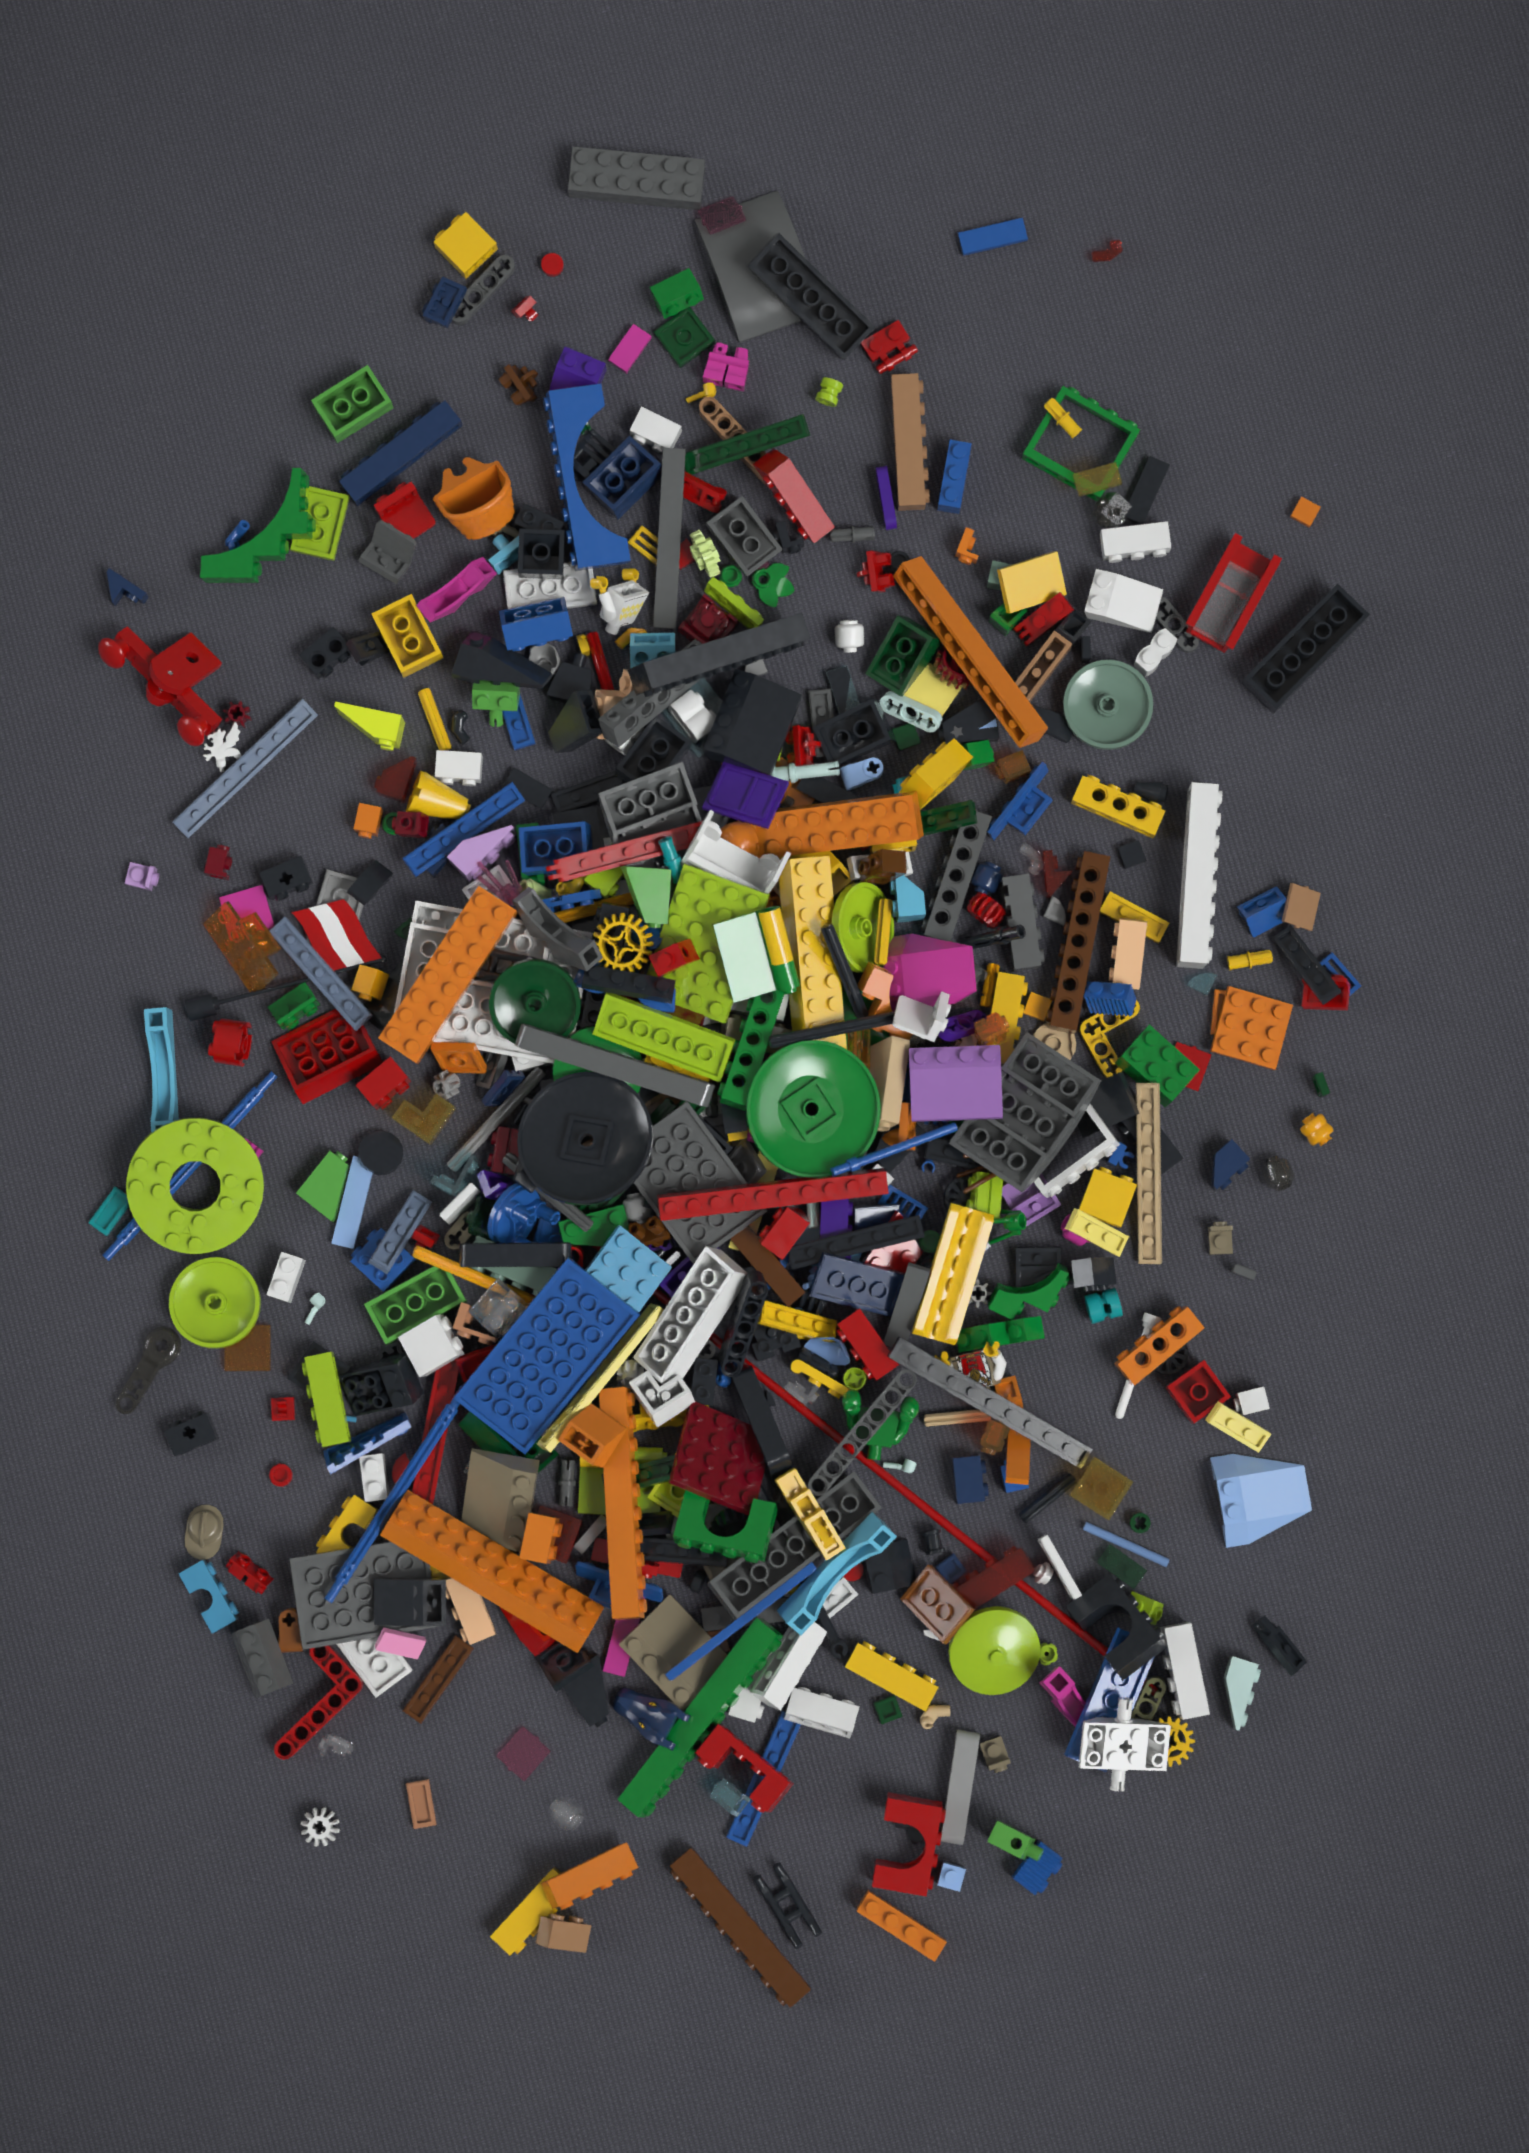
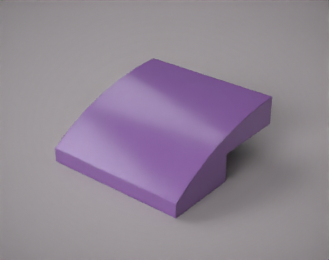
M1041 1173L1039 1176L1040 1179L1043 1181L1044 1184H1047V1181ZM1034 1182L1023 1193L1008 1183L1003 1184L1002 1197L1010 1210H1021L1025 1214L1026 1226L1061 1206L1056 1195L1046 1198Z

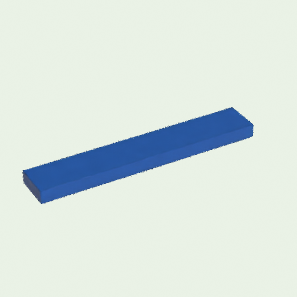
M511 782L403 858V861L416 878L449 855L463 840L473 838L525 802V799L513 782Z
M783 1710L762 1755L778 1771H781L801 1724L784 1720L786 1712ZM756 1772L726 1838L746 1847L762 1814L751 1805L753 1800L749 1798L766 1776H760Z

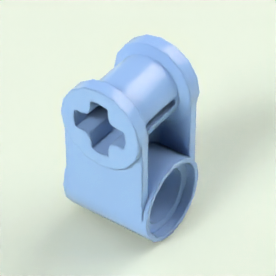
M873 757L840 768V774L846 790L858 788L880 778L883 774L882 762L878 758ZM870 764H874L875 767L879 766L876 774H873L872 771H867L870 769Z

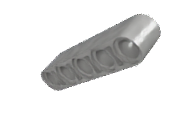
M957 1729L945 1803L946 1816L941 1829V1842L963 1845L980 1733Z

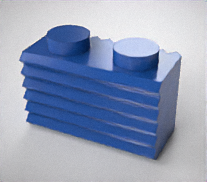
M1087 982L1084 999L1090 1014L1094 1012V1014L1098 1013L1099 1015L1107 1013V1015L1116 1014L1117 1016L1120 1014V1016H1132L1136 1003L1132 984Z
M1040 1840L1035 1844L1044 1849L1039 1861L1037 1862L1027 1856L1026 1860L1022 1861L1011 1876L1034 1895L1045 1890L1049 1884L1046 1881L1051 1873L1055 1875L1063 1865L1060 1862L1063 1858Z

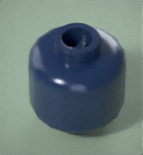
M985 861L984 864H978L970 881L975 886L974 891L985 893L986 895L987 893H996L1001 884V879L1004 877L1002 872H1000L1001 868L988 861Z

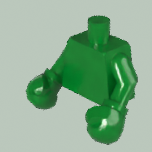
M854 1389L845 1392L842 1399L849 1431L869 1409L860 1407L861 1397L859 1392ZM911 1396L904 1398L900 1406V1412L893 1411L865 1445L868 1446L867 1459L880 1461L882 1448L891 1449L892 1445L899 1444L908 1433L910 1424L919 1412V1403L915 1398ZM873 1409L871 1411V1418L874 1421H881L883 1419L884 1413L882 1409ZM859 1426L856 1429V1434L859 1438L865 1439L869 1435V1429L866 1426Z

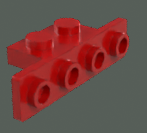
M595 1539L591 1556L593 1561L609 1564L607 1539ZM644 1561V1566H641L642 1575L649 1579H652V1575L657 1576V1574L680 1578L683 1564Z

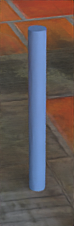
M1086 1522L1083 1530L1164 1567H1167L1169 1563V1558L1089 1522Z

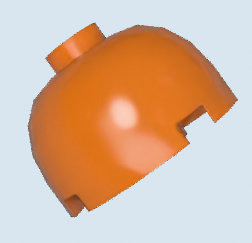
M735 821L721 828L722 834L720 837L757 857L759 851H756V843H759L758 836L749 823Z

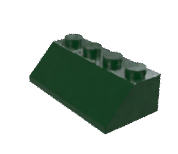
M471 1412L458 1424L484 1451L540 1460L538 1474L559 1455L555 1449L552 1452H548L537 1445L542 1436L524 1454Z

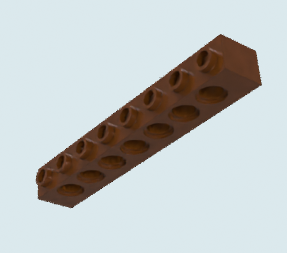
M1084 851L1082 857L1078 856L1075 870H1079L1078 879L1074 878L1071 891L1075 892L1074 901L1069 900L1067 913H1070L1071 916L1070 921H1065L1063 935L1067 936L1065 944L1061 943L1058 956L1062 957L1061 966L1057 965L1054 978L1058 979L1057 987H1052L1050 1000L1054 1001L1053 1008L1047 1011L1046 1022H1049L1048 1029L1075 1034L1077 1031L1111 856ZM1092 872L1096 876V880L1089 882L1085 879L1084 874ZM1080 895H1090L1092 902L1088 904L1083 903L1080 900ZM1079 915L1085 916L1088 923L1086 925H1079L1076 922V917ZM1074 937L1081 938L1083 946L1075 947L1071 939ZM1075 959L1078 961L1079 967L1071 969L1067 965V961ZM1067 980L1072 981L1075 989L1072 991L1064 989L1063 982ZM1066 1002L1070 1005L1071 1010L1067 1013L1061 1012L1058 1005Z

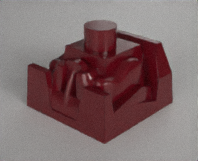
M704 594L688 617L680 624L677 631L691 642L696 639L704 644L731 635L739 625V621L733 615L726 613L718 607L711 598Z

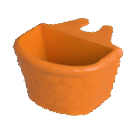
M466 457L462 461L467 467L463 475L454 476L450 468L443 471L442 489L433 497V500L444 517L464 537L469 540H477L492 535L506 526L513 518L515 509L513 507L511 481L500 462L494 461L485 464Z

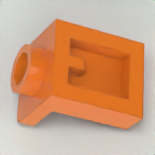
M966 527L955 557H958L960 562L971 565V563L976 564L979 556L967 551V549L972 551L976 538L972 537L974 530Z
M1016 1376L1003 1378L1001 1383L994 1385L997 1394L1023 1408Z

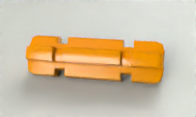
M989 963L987 965L986 971L988 975L984 980L983 996H981L980 1005L983 1007H991L993 1005L992 995H994L997 981L996 975L1000 968L998 964Z

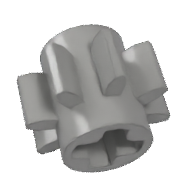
M445 1070L433 1077L435 1080L433 1082V1090L438 1096H444L445 1100L459 1093L460 1079L455 1073L449 1074L448 1070Z
M978 1279L975 1281L973 1291H976L977 1287L978 1291L982 1292V1296H979L978 1300H976V1296L971 1294L969 1304L975 1302V1308H979V1302L981 1301L984 1304H988L985 1298L992 1293L986 1291L987 1283L981 1286Z

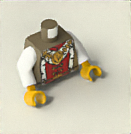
M997 1341L994 1342L992 1347L989 1345V1342H986L984 1349L951 1357V1360H948L947 1352L941 1353V1359L937 1355L934 1356L989 1389L990 1386L1001 1383V1378H1003L1007 1364L1001 1351L998 1349L1000 1343Z

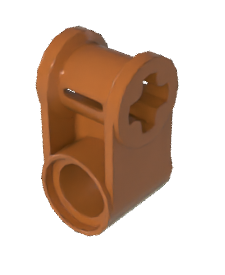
M288 1608L279 1616V1647L282 1653L304 1651L301 1646L295 1608ZM289 1613H291V1617L296 1619L291 1625H289V1621L284 1619Z

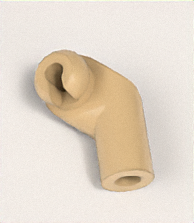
M950 1705L929 1706L920 1717L921 1726L924 1729H931L938 1717L950 1716Z

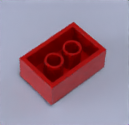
M858 1309L837 1324V1335L843 1343L847 1341L852 1347L849 1349L850 1354L856 1362L861 1360L865 1366L862 1368V1371H864L869 1380L873 1378L876 1382L899 1366L898 1362L887 1356L890 1351L861 1309Z

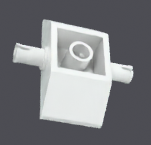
M1119 1697L1116 1718L1096 1717L1083 1721L1079 1768L1112 1769L1110 1790L1119 1791V1789L1120 1791H1125V1774L1128 1770L1166 1771L1171 1725L1131 1718L1133 1699Z

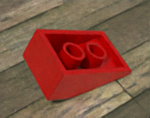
M793 1206L779 1207L772 1217L774 1221L770 1226L766 1225L759 1234L761 1237L759 1239L760 1244L782 1260L810 1224L805 1212Z

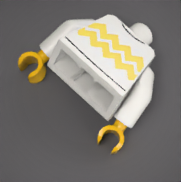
M623 569L622 578L628 582L610 586L607 591L608 580L606 577L596 576V579L592 578L590 580L591 587L600 591L599 598L602 608L599 615L607 622L605 630L610 634L616 635L621 626L634 622L649 594L639 583H636L639 577V572L636 569Z

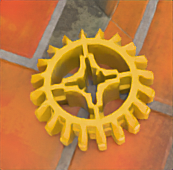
M625 913L620 914V920L616 914L611 915L612 922L608 918L603 919L606 927L598 924L597 928L601 933H593L594 937L599 938V941H595V943L599 946V951L603 957L598 963L605 960V968H608L611 964L613 965L612 969L618 970V967H620L621 971H626L627 967L629 972L634 973L633 965L637 969H641L642 964L640 961L643 963L649 961L644 954L652 955L653 951L646 949L647 946L654 945L652 941L647 942V938L653 935L652 933H644V930L649 928L647 924L642 927L639 926L642 922L641 918H638L635 923L633 922L634 914H630L628 920H626ZM625 925L620 936L607 935L614 926ZM631 928L638 934L640 946L632 941ZM624 938L627 940L628 946L621 950L617 941ZM605 941L614 947L615 958L609 955ZM626 951L638 952V955L632 961L621 962Z

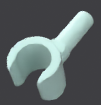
M316 1293L309 1300L314 1307L305 1320V1323L310 1325L316 1312L326 1302L320 1293Z
M905 1458L903 1465L884 1462L883 1468L913 1473L917 1463Z

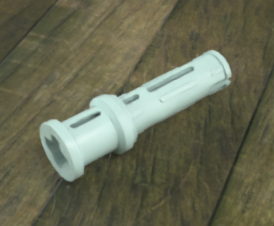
M838 761L795 766L794 763H790L789 766H775L771 776L796 783L798 779L839 776L840 769L830 770V768L839 767Z

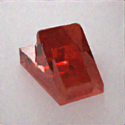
M1045 850L1042 853L1046 898H1051L1071 875L1072 871L1054 872V869H1058L1057 856H1053L1052 850Z

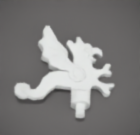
M236 722L233 723L226 735L224 743L223 738L226 731L223 730L221 732L220 728H218L217 732L208 735V739L213 738L211 740L213 746H208L207 743H204V750H210L211 753L203 754V756L206 757V761L215 756L216 766L219 767L220 772H224V766H226L225 757L234 756L238 760L242 756L239 750L232 747L239 740L240 730Z

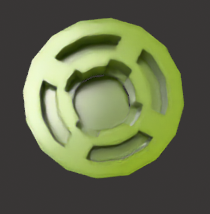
M824 377L820 384L822 389L817 392L815 400L823 405L836 407L838 402L837 394L842 391L843 384L837 380Z
M856 1367L847 1370L843 1377L844 1385L850 1390L861 1389L866 1382L864 1371Z

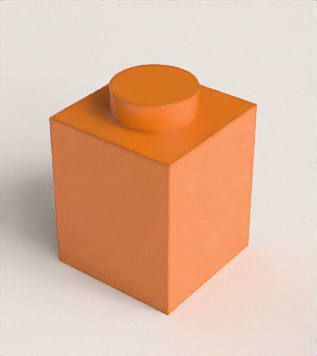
M359 803L354 824V831L358 833L359 837L371 839L372 836L378 837L383 814L382 808Z

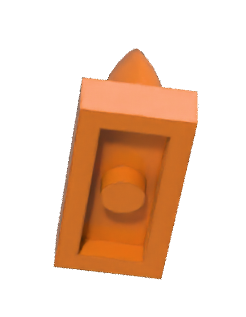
M902 1103L899 1124H897L899 1128L887 1132L882 1137V1140L891 1146L916 1137V1122L911 1120V1103Z

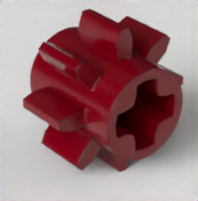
M242 701L238 705L230 702L231 707L229 710H224V713L229 716L225 719L226 724L236 722L238 726L242 725L243 728H246V721L252 720L246 714L251 711L250 708H243ZM238 711H240L242 717L238 716L237 719H235L233 714H238Z

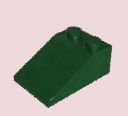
M897 615L866 675L903 697L932 660L941 641L936 634L909 617Z

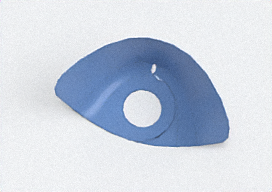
M834 1337L809 1339L804 1345L805 1348L811 1351V1354L819 1355L829 1361L830 1365H846L850 1363L845 1344ZM822 1340H833L836 1342H825Z

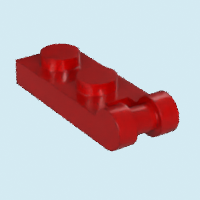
M685 472L683 498L713 513H719L722 507L721 501L725 499L727 491ZM710 495L713 497V499L710 500L707 498V496Z

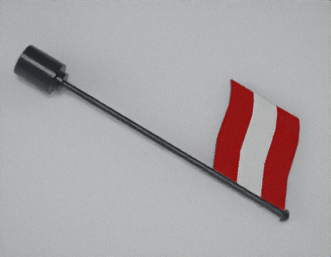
M344 899L292 912L303 926L312 947L336 974L358 969L359 965L370 966L387 962V958L383 955L380 956L370 943L356 913ZM309 977L222 1000H218L217 996L213 997L212 993L186 999L185 1005L190 1021H195L217 1015L220 1004L311 980Z

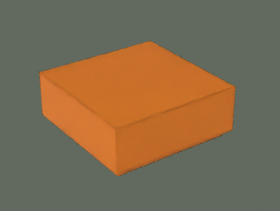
M1301 496L1290 518L1310 528L1321 507Z

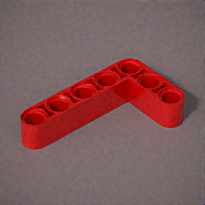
M331 1645L325 1646L327 1653L323 1658L315 1654V1648H310L309 1653L311 1658L334 1681L336 1686L275 1744L274 1752L280 1759L285 1760L294 1756L363 1688V1680L359 1674ZM334 1661L342 1665V1672L340 1674H334L331 1671V1664ZM349 1678H354L358 1682V1688L355 1691H350L346 1686ZM333 1694L341 1697L339 1707H334L330 1703V1697ZM316 1710L322 1711L325 1715L322 1723H317L313 1719V1714ZM300 1726L308 1730V1736L305 1739H300L297 1736L296 1731ZM283 1742L291 1746V1753L289 1755H284L280 1751V1745Z

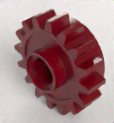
M943 645L941 650L937 652L933 666L937 667L935 674H941L939 680H946V686L948 687L954 684L955 689H958L960 685L964 689H967L968 685L973 686Z

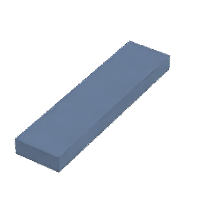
M413 1190L368 1263L388 1274L432 1202Z

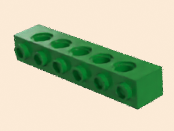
M775 990L765 993L771 996L772 1001L770 1003H764L760 998L761 995L755 996L754 999L749 998L745 1011L750 1013L747 1020L742 1019L739 1032L743 1034L740 1041L735 1040L731 1052L735 1054L733 1062L728 1061L724 1073L728 1075L726 1083L721 1082L717 1094L721 1096L720 1103L746 1111L749 1086L761 1066L768 1045V1037L771 1036L784 997L783 991ZM761 1015L764 1017L765 1022L757 1024L753 1017ZM754 1036L758 1039V1043L750 1045L746 1038ZM747 1057L751 1060V1065L743 1066L740 1064L739 1059ZM740 1078L743 1080L744 1086L736 1087L733 1085L732 1080Z

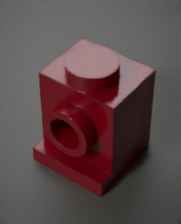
M398 811L397 817H394L392 820V828L395 830V834L401 837L427 838L429 816L422 812Z
M217 844L216 848H209L204 870L206 876L229 881L230 876L226 873V870H230L232 865V857H230L229 853L230 847Z

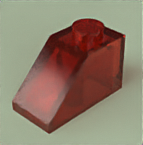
M411 756L383 770L382 776L378 775L374 788L377 789V794L404 803L418 762L416 757Z

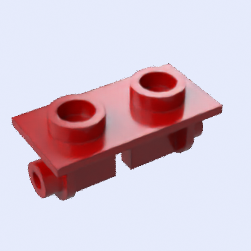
M239 1551L230 1558L226 1565L229 1569L228 1572L240 1581L245 1575L249 1577L244 1584L256 1594L259 1592L262 1595L267 1586L274 1580L267 1570L258 1567L251 1561L249 1556Z

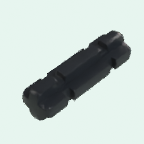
M803 1347L799 1351V1360L807 1361L808 1365L822 1373L825 1372L828 1377L835 1379L839 1374V1367L834 1364L830 1365L829 1361L815 1353L811 1354L809 1349Z

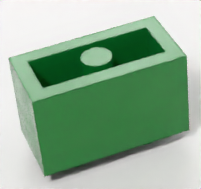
M690 268L650 287L653 300L664 319L674 316L690 306H695L704 300L701 288Z

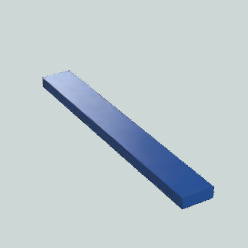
M812 1562L664 1675L669 1681L674 1680L816 1571V1566Z

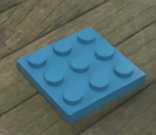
M618 1225L585 1270L640 1312L672 1267L622 1226Z

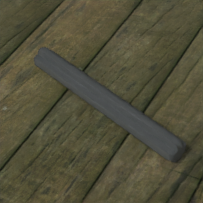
M509 1152L504 1156L502 1162L515 1173L518 1157ZM536 1187L535 1190L583 1231L587 1232L593 1226L594 1222L575 1205L557 1201Z

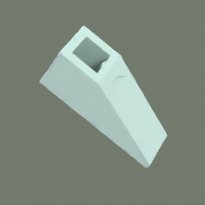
M1230 1656L1224 1674V1683L1233 1728L1239 1731L1240 1727H1244L1248 1717V1714L1245 1713L1246 1706L1252 1703L1254 1692L1251 1689L1253 1683L1258 1682L1261 1670L1258 1669L1259 1664Z

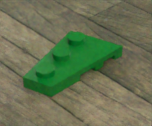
M624 1205L586 1214L594 1222L587 1232L583 1231L570 1219L557 1223L562 1242H570L571 1245L602 1247L618 1225L629 1232V1223Z

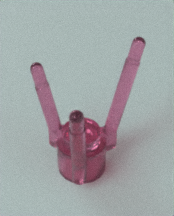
M505 860V864L514 885L508 883L505 886L500 884L482 862H477V865L499 891L482 876H479L478 880L499 897L500 900L509 906L514 905L512 900L520 894L523 888L518 883L509 860Z

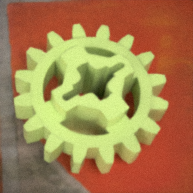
M700 530L691 533L690 538L693 543L690 546L691 554L700 571L705 569L710 578L720 574L717 562L720 561V556L711 538L705 539Z

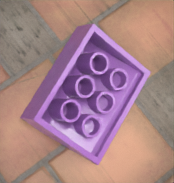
M1000 1045L909 1048L912 1122L1003 1119Z

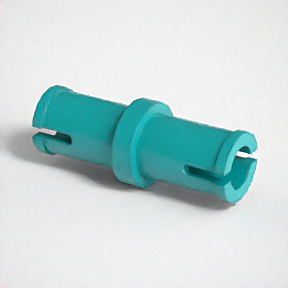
M668 836L660 839L658 843L665 858L663 862L665 866H668V869H671L673 883L677 884L682 871L680 862L682 859L680 854L676 852L672 837Z

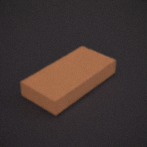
M429 1779L406 1783L413 1828L418 1829L437 1825Z

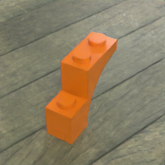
M868 962L857 984L858 988L862 991V995L873 1000L868 1016L892 1012L889 992L894 975L889 970L871 962ZM893 1024L871 1028L880 1033L885 1030L890 1033L889 1036L908 1040L913 1035L894 1027Z

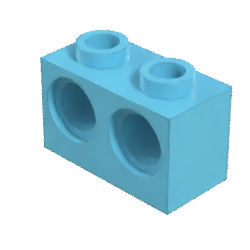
M630 633L631 668L643 662L675 653V633Z

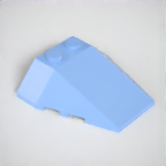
M1237 1454L1210 1458L1213 1477L1216 1480L1226 1548L1250 1544L1312 1511L1304 1465Z

